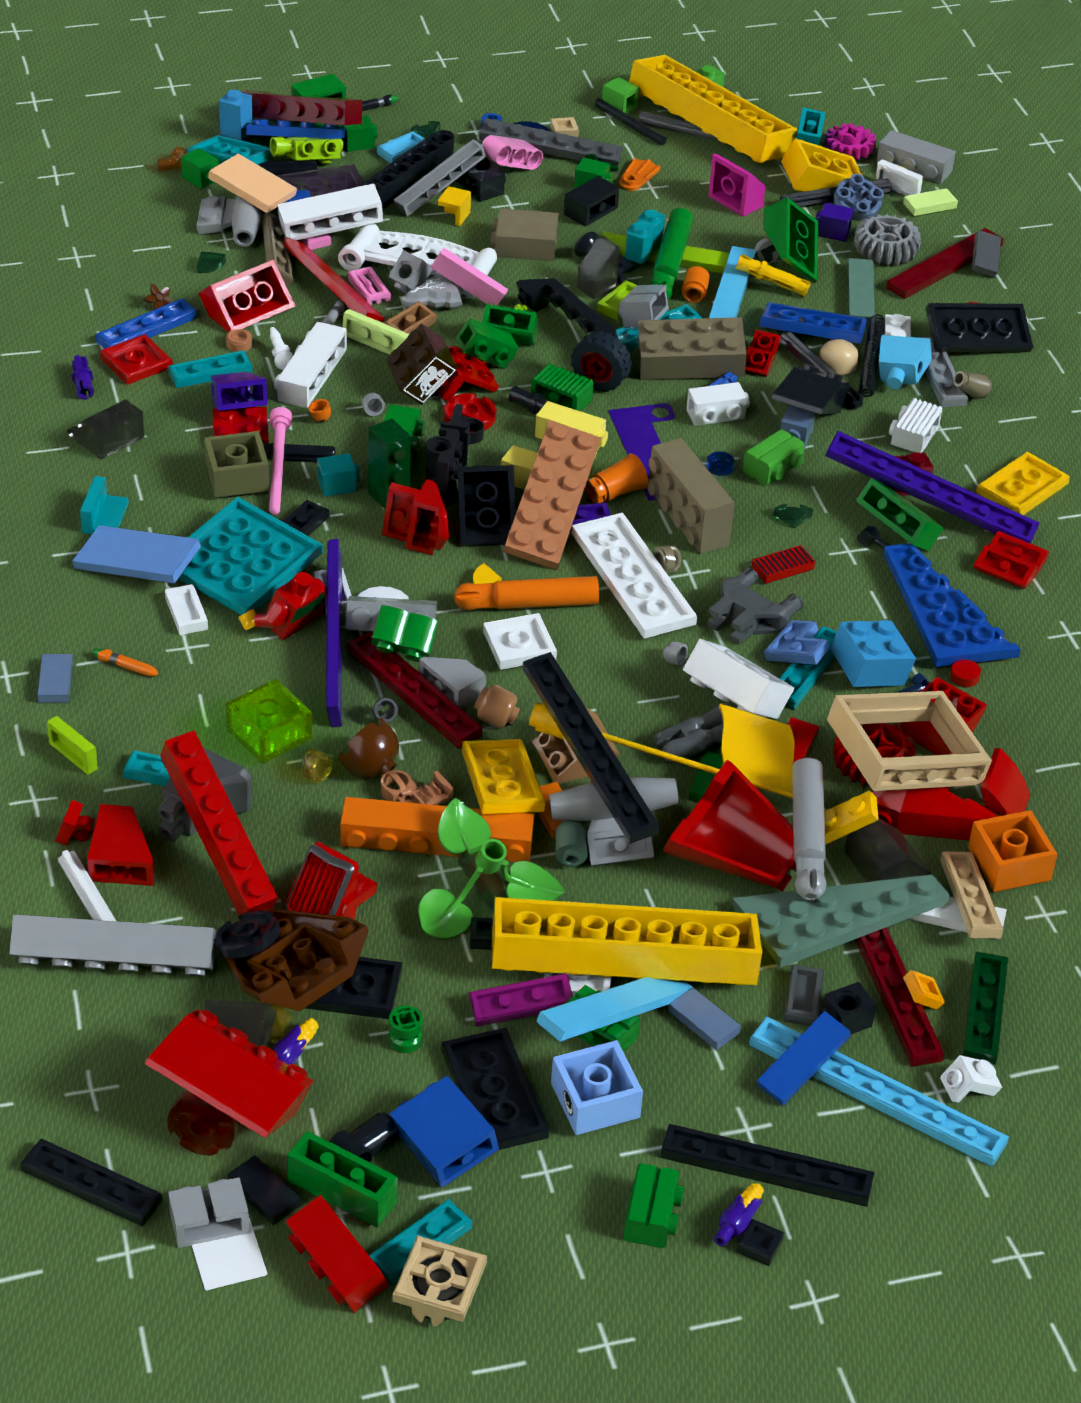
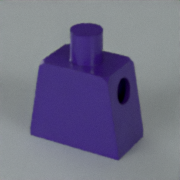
M249 372L211 376L212 403L218 411L268 405L266 378ZM252 385H253V393H252L251 390H250V386H252Z

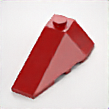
M950 787L883 790L873 792L877 797L878 821L869 825L895 834L969 841L973 821L999 816L970 798L961 799L948 791Z

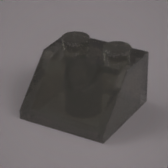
M125 399L79 422L67 430V435L102 460L144 438L143 411Z
M878 818V821L847 834L844 852L866 882L931 875L929 868L900 830Z

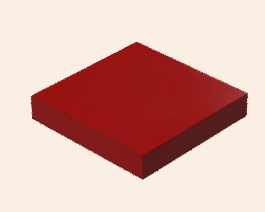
M146 334L100 351V359L127 385L168 370V366L173 365L172 359Z

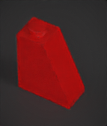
M100 804L87 857L88 874L93 882L154 886L153 858L132 806Z

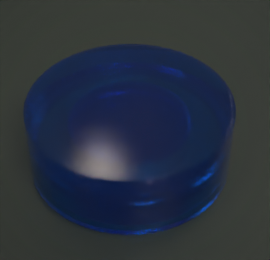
M713 452L707 458V469L714 475H729L734 470V458L727 452Z

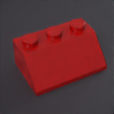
M274 259L214 283L198 293L209 317L228 333L235 329H244L295 307Z

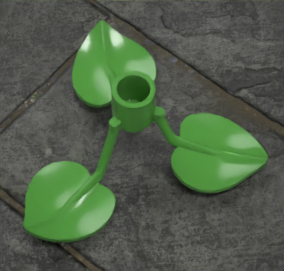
M454 798L445 808L440 818L438 838L444 849L453 855H460L466 851L472 856L477 854L475 859L477 869L457 899L450 891L445 889H433L423 896L418 908L421 930L426 935L436 939H451L463 934L471 924L473 914L470 908L461 902L465 899L481 873L493 874L501 868L503 879L509 882L506 888L508 898L555 901L563 895L565 890L550 873L528 861L513 863L508 874L507 865L509 862L504 860L507 854L506 846L500 840L490 839V827L482 816L465 806L459 799Z

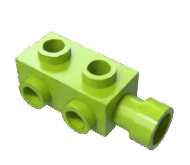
M272 137L270 140V151L273 157L287 154V157L295 161L318 159L319 163H332V159H341V152L343 150L342 139L287 137V139H284V137Z

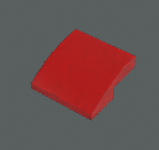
M997 531L989 546H984L973 568L1025 589L1047 561L1049 551Z
M995 748L991 757L992 762L981 786L985 808L991 812H998L999 816L1024 812L1030 797L1025 779L1012 759L1001 748Z

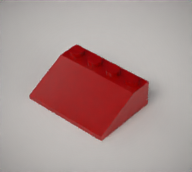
M197 1009L189 1013L149 1055L144 1063L145 1065L264 1138L296 1115L314 1080L307 1077V1072L303 1068L291 1063L288 1065L277 1058L278 1054L275 1051L262 1045L258 1047L248 1041V1036L244 1032L231 1027L229 1029L218 1022L219 1018L207 1010L199 1011Z

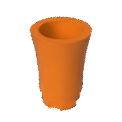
M630 453L616 464L594 474L592 478L588 479L585 491L588 498L594 504L608 502L622 495L646 489L648 487V475L641 460L635 454Z

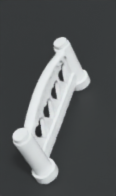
M374 223L362 226L352 242L344 246L338 255L340 265L348 271L359 269L365 260L394 266L403 248L406 247L412 250H420L412 253V255L423 259L430 267L435 259H429L426 253L439 255L443 247L461 259L468 260L466 261L467 263L486 275L489 274L497 261V254L492 248H485L478 252L434 237L402 232L379 231L378 226ZM384 242L389 245L397 246L388 249H382L379 243ZM433 269L430 274L435 275L438 272ZM463 289V294L465 296L475 297L474 295Z

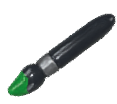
M386 95L382 98L362 101V111L389 106L398 101L399 98L396 95Z

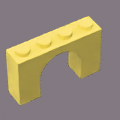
M549 401L546 402L536 415L535 437L543 439L548 422L552 420L601 437L598 449L604 447L607 442L608 432L605 431L606 419ZM512 445L501 459V466L513 465L514 486L525 489L537 453Z

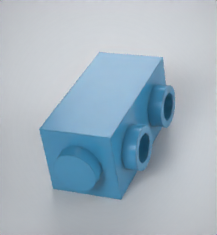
M230 89L219 100L221 136L248 142L253 137V135H246V125L253 122L252 96L239 90Z

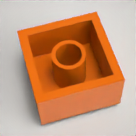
M1031 810L973 821L968 849L970 852H973L977 865L993 892L1051 881L1058 854Z

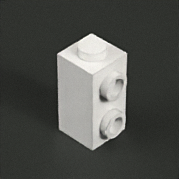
M739 382L688 389L686 410L694 426L745 419L746 408H749L750 401L748 393L743 391Z

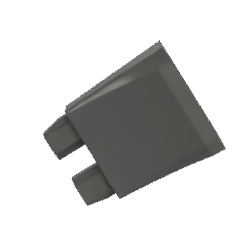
M204 748L236 814L246 813L252 806V777L250 773L243 767ZM170 779L162 789L163 802L158 807V815L164 820L159 826V834L175 842L182 833L191 836L197 830Z

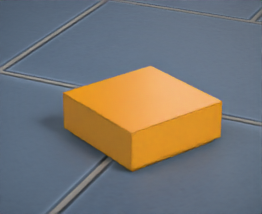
M912 970L903 977L914 1002L938 1010L944 1004V999L934 978Z

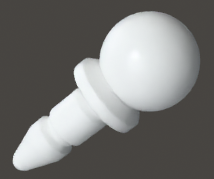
M271 327L270 338L274 346L272 350V355L275 357L274 363L277 368L284 370L286 362L289 359L291 360L294 355L290 352L289 346L284 345L280 333L274 327Z

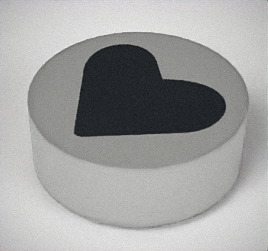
M769 238L761 239L754 248L756 250V259L760 262L764 260L768 262L767 264H771L779 257Z

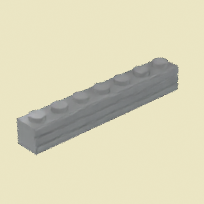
M472 139L395 198L397 210L406 217L415 212L485 158L483 145Z

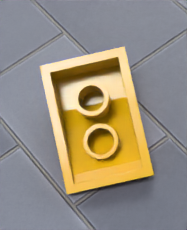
M797 138L794 139L781 160L786 170L785 172L792 183V187L798 192L837 187L841 181L851 178L853 174L863 175L853 156Z

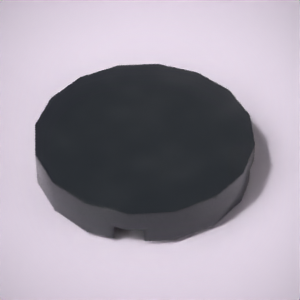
M256 910L238 916L239 921L231 924V921L224 923L216 932L214 941L220 955L226 958H242L251 956L270 946L279 937L281 928L273 913Z

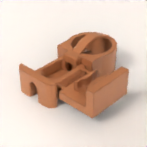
M388 771L381 778V795L387 801L439 805L453 798V787L438 771L433 772V780L430 781L429 786L424 784V788L420 786L417 790L414 781L404 771ZM397 783L400 789H390L387 786Z

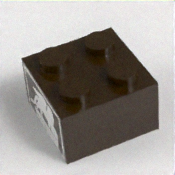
M422 323L386 359L399 390L421 405L458 369L444 339Z

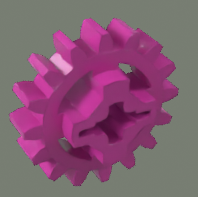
M843 123L841 127L834 125L833 129H828L825 145L828 149L853 156L854 159L860 160V156L868 158V154L873 155L877 139L874 133H870V129H864L862 125L854 127L852 123Z

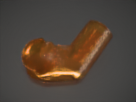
M176 147L168 158L157 159L158 170L165 171L181 168V156L188 154L187 150L183 147Z

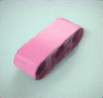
M489 135L482 142L486 157L501 166L534 170L543 160L542 151L524 140Z

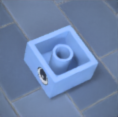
M617 1040L553 1057L551 1085L575 1135L640 1118L643 1090Z

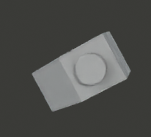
M423 657L419 661V673L462 710L476 703L481 691L486 686V675L481 669L476 668L467 660Z

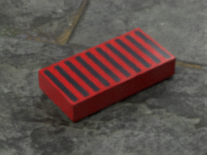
M802 545L752 559L751 567L763 582L767 584L813 570L815 568V561Z

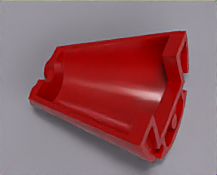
M726 760L717 772L703 797L687 819L681 821L663 849V852L670 856L778 889L781 892L784 891L793 877L788 874L790 869L796 872L793 826L729 760Z

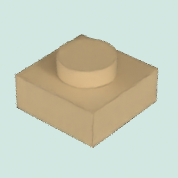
M574 117L551 119L552 132L578 137L579 129Z

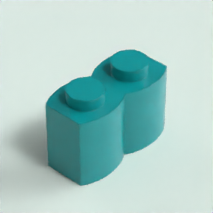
M649 209L639 216L638 222L629 226L627 229L625 259L642 264L651 258L652 251L660 248L664 235L665 214Z

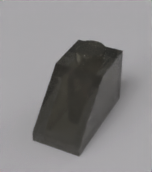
M600 236L579 265L577 288L592 299L616 289L619 246L605 236Z

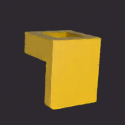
M448 186L438 199V205L444 207V212L455 214L456 226H461L470 214L471 191Z

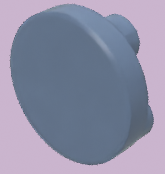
M856 173L851 178L844 179L838 184L834 193V204L853 208L852 219L863 220L867 219L868 216L874 217L877 215L882 205L884 192L881 188L866 180L863 175Z

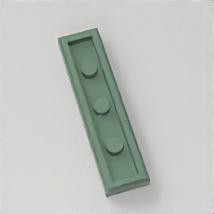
M848 258V315L866 318L867 324H869L871 316L875 315L873 260Z

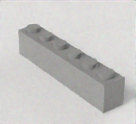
M13 915L9 955L19 958V964L38 965L39 959L52 960V966L72 967V961L85 962V968L105 969V964H119L118 970L138 972L139 966L152 967L151 972L171 974L172 968L185 969V975L205 976V970L214 971L216 950L214 939L217 930L209 927Z

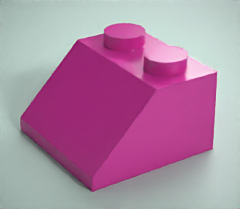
M716 153L713 154L708 196L743 217L763 207L765 185L750 172Z

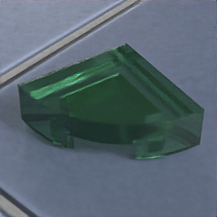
M428 121V125L422 126L417 124L411 128V132L414 131L426 139L440 130V122Z
M201 252L196 266L197 273H210L220 269L226 263V254Z
M783 504L774 508L773 516L795 528L812 517L813 509L801 504L800 508L787 507V504Z

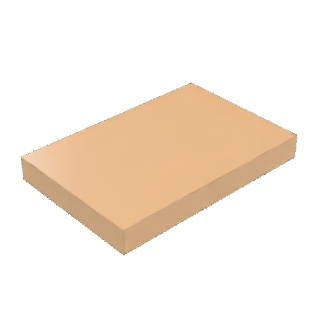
M240 154L211 169L208 174L210 180L265 213L278 207L277 204L284 203L296 196L297 192L296 187Z

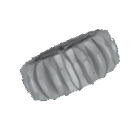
M877 214L876 217L868 216L867 219L861 220V223L857 225L854 247L857 248V253L861 254L862 258H869V260L878 262V265L883 263L887 266L889 264L898 266L899 263L907 264L908 260H913L914 256L917 255L920 249L921 233L918 232V227L913 226V222L906 221V218H898L896 215L889 216L886 214L881 216Z

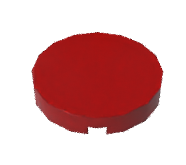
M473 393L459 394L451 397L443 408L444 422H450L456 404L463 405L462 416L481 420L484 423V431L489 429L496 420L497 410L495 404L484 396L483 399L476 398V394Z

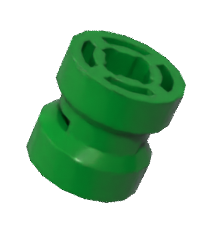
M404 1005L391 1011L389 1016V1044L395 1051L411 1053L421 1047L423 1040V1015L420 1010L413 1006Z

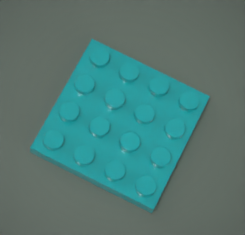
M236 497L188 537L198 539L201 547L178 579L189 585L193 584L197 590L242 615L252 609L256 611L274 595L278 588L291 581L297 573H300L323 553V544L247 501Z

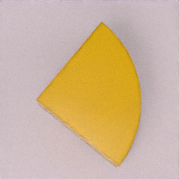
M485 563L481 564L473 574V584L502 581V578Z

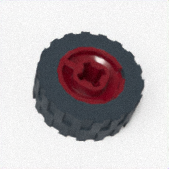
M603 331L590 332L589 335L584 336L571 354V366L574 369L575 375L587 377L588 380L592 379L593 389L604 392L613 391L619 387L630 373L632 361L630 360L631 355L626 349L627 347L617 337L615 338L609 333H603Z

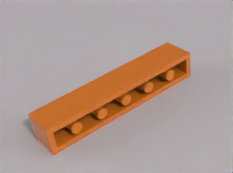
M345 797L340 824L341 846L476 858L477 854L470 855L468 851L460 855H453L441 845L438 838V825L447 806ZM470 808L482 816L488 823L491 830L490 839L500 840L506 846L507 854L504 860L530 862L534 814H482L481 809Z

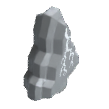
M436 273L420 286L411 289L401 297V302L407 308L420 301L427 308L455 310L462 306L463 289L440 273Z

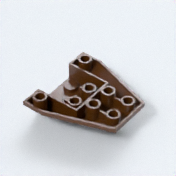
M268 909L264 911L273 913L274 918L276 916L280 925L279 937L270 946L251 956L242 958L225 957L244 993L264 1003L301 1011L353 976L368 934V928L366 925L344 916Z

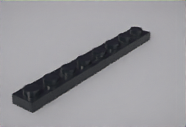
M549 652L523 661V671L629 844L658 834V822L552 653Z

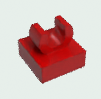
M71 800L55 842L67 846L71 835L79 841L87 840L94 819L85 815L79 816L83 807L82 803Z

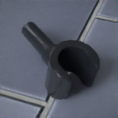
M867 526L857 536L858 542L863 546H868L872 542L883 549L885 546H891L879 537V532L874 526Z

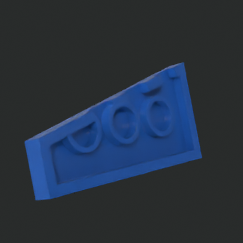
M254 119V122L246 125V135L342 139L345 137V127L333 124L315 125V123L311 122L295 124L289 120L268 122L267 119Z

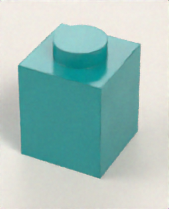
M349 453L317 458V480L323 496L356 492V480H360V470L358 464L353 463Z

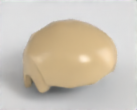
M835 339L822 345L819 357L836 373L844 375L856 371L858 366V350L851 342Z

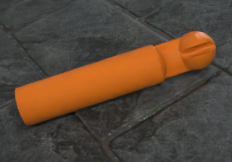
M597 576L505 580L482 584L467 582L457 587L454 592V600L456 605L464 611L485 608L502 610L598 605L599 583Z

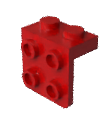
M447 346L458 369L437 389L442 399L448 401L451 397H454L464 381L493 392L497 391L499 386L494 374L487 367L486 361L463 353L461 348L457 346Z

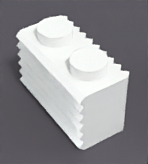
M913 398L908 406L903 405L898 420L894 419L889 429V435H892L891 445L908 451L922 453L939 428L942 407H937L936 404H927L926 401L922 402L921 399L917 400L916 398Z

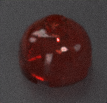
M185 1090L178 1096L167 1117L169 1132L171 1135L173 1132L176 1133L181 1139L179 1144L184 1149L208 1156L216 1155L220 1149H229L240 1126V1122L188 1090Z

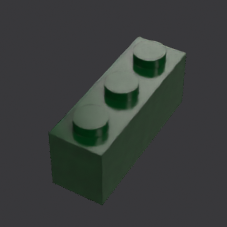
M392 418L368 427V494L385 510L391 483L410 487L411 436Z

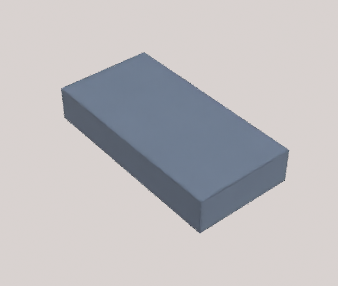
M42 654L37 694L38 703H69L73 654Z
M693 987L669 1004V1012L716 1051L740 1033L741 1025Z

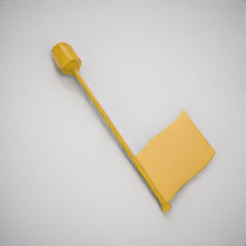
M536 702L530 716L529 726L535 727V731L565 739L544 703ZM719 704L723 719L721 744L723 764L726 760H729L755 787L793 799L792 765L794 759V738L790 725ZM601 732L606 740L712 774H717L720 770Z

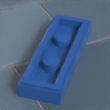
M824 1011L757 1080V1086L784 1106L851 1037V1031Z

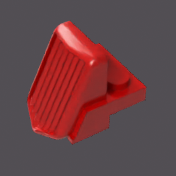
M426 479L421 490L391 483L388 490L382 535L405 541L407 549L433 555L434 550H441L449 538L448 515L437 484L432 480Z

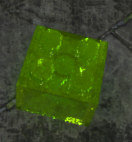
M276 678L226 703L227 731L262 764L312 739V711Z

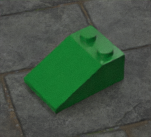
M788 197L764 208L763 229L781 259L811 282H817L818 220Z

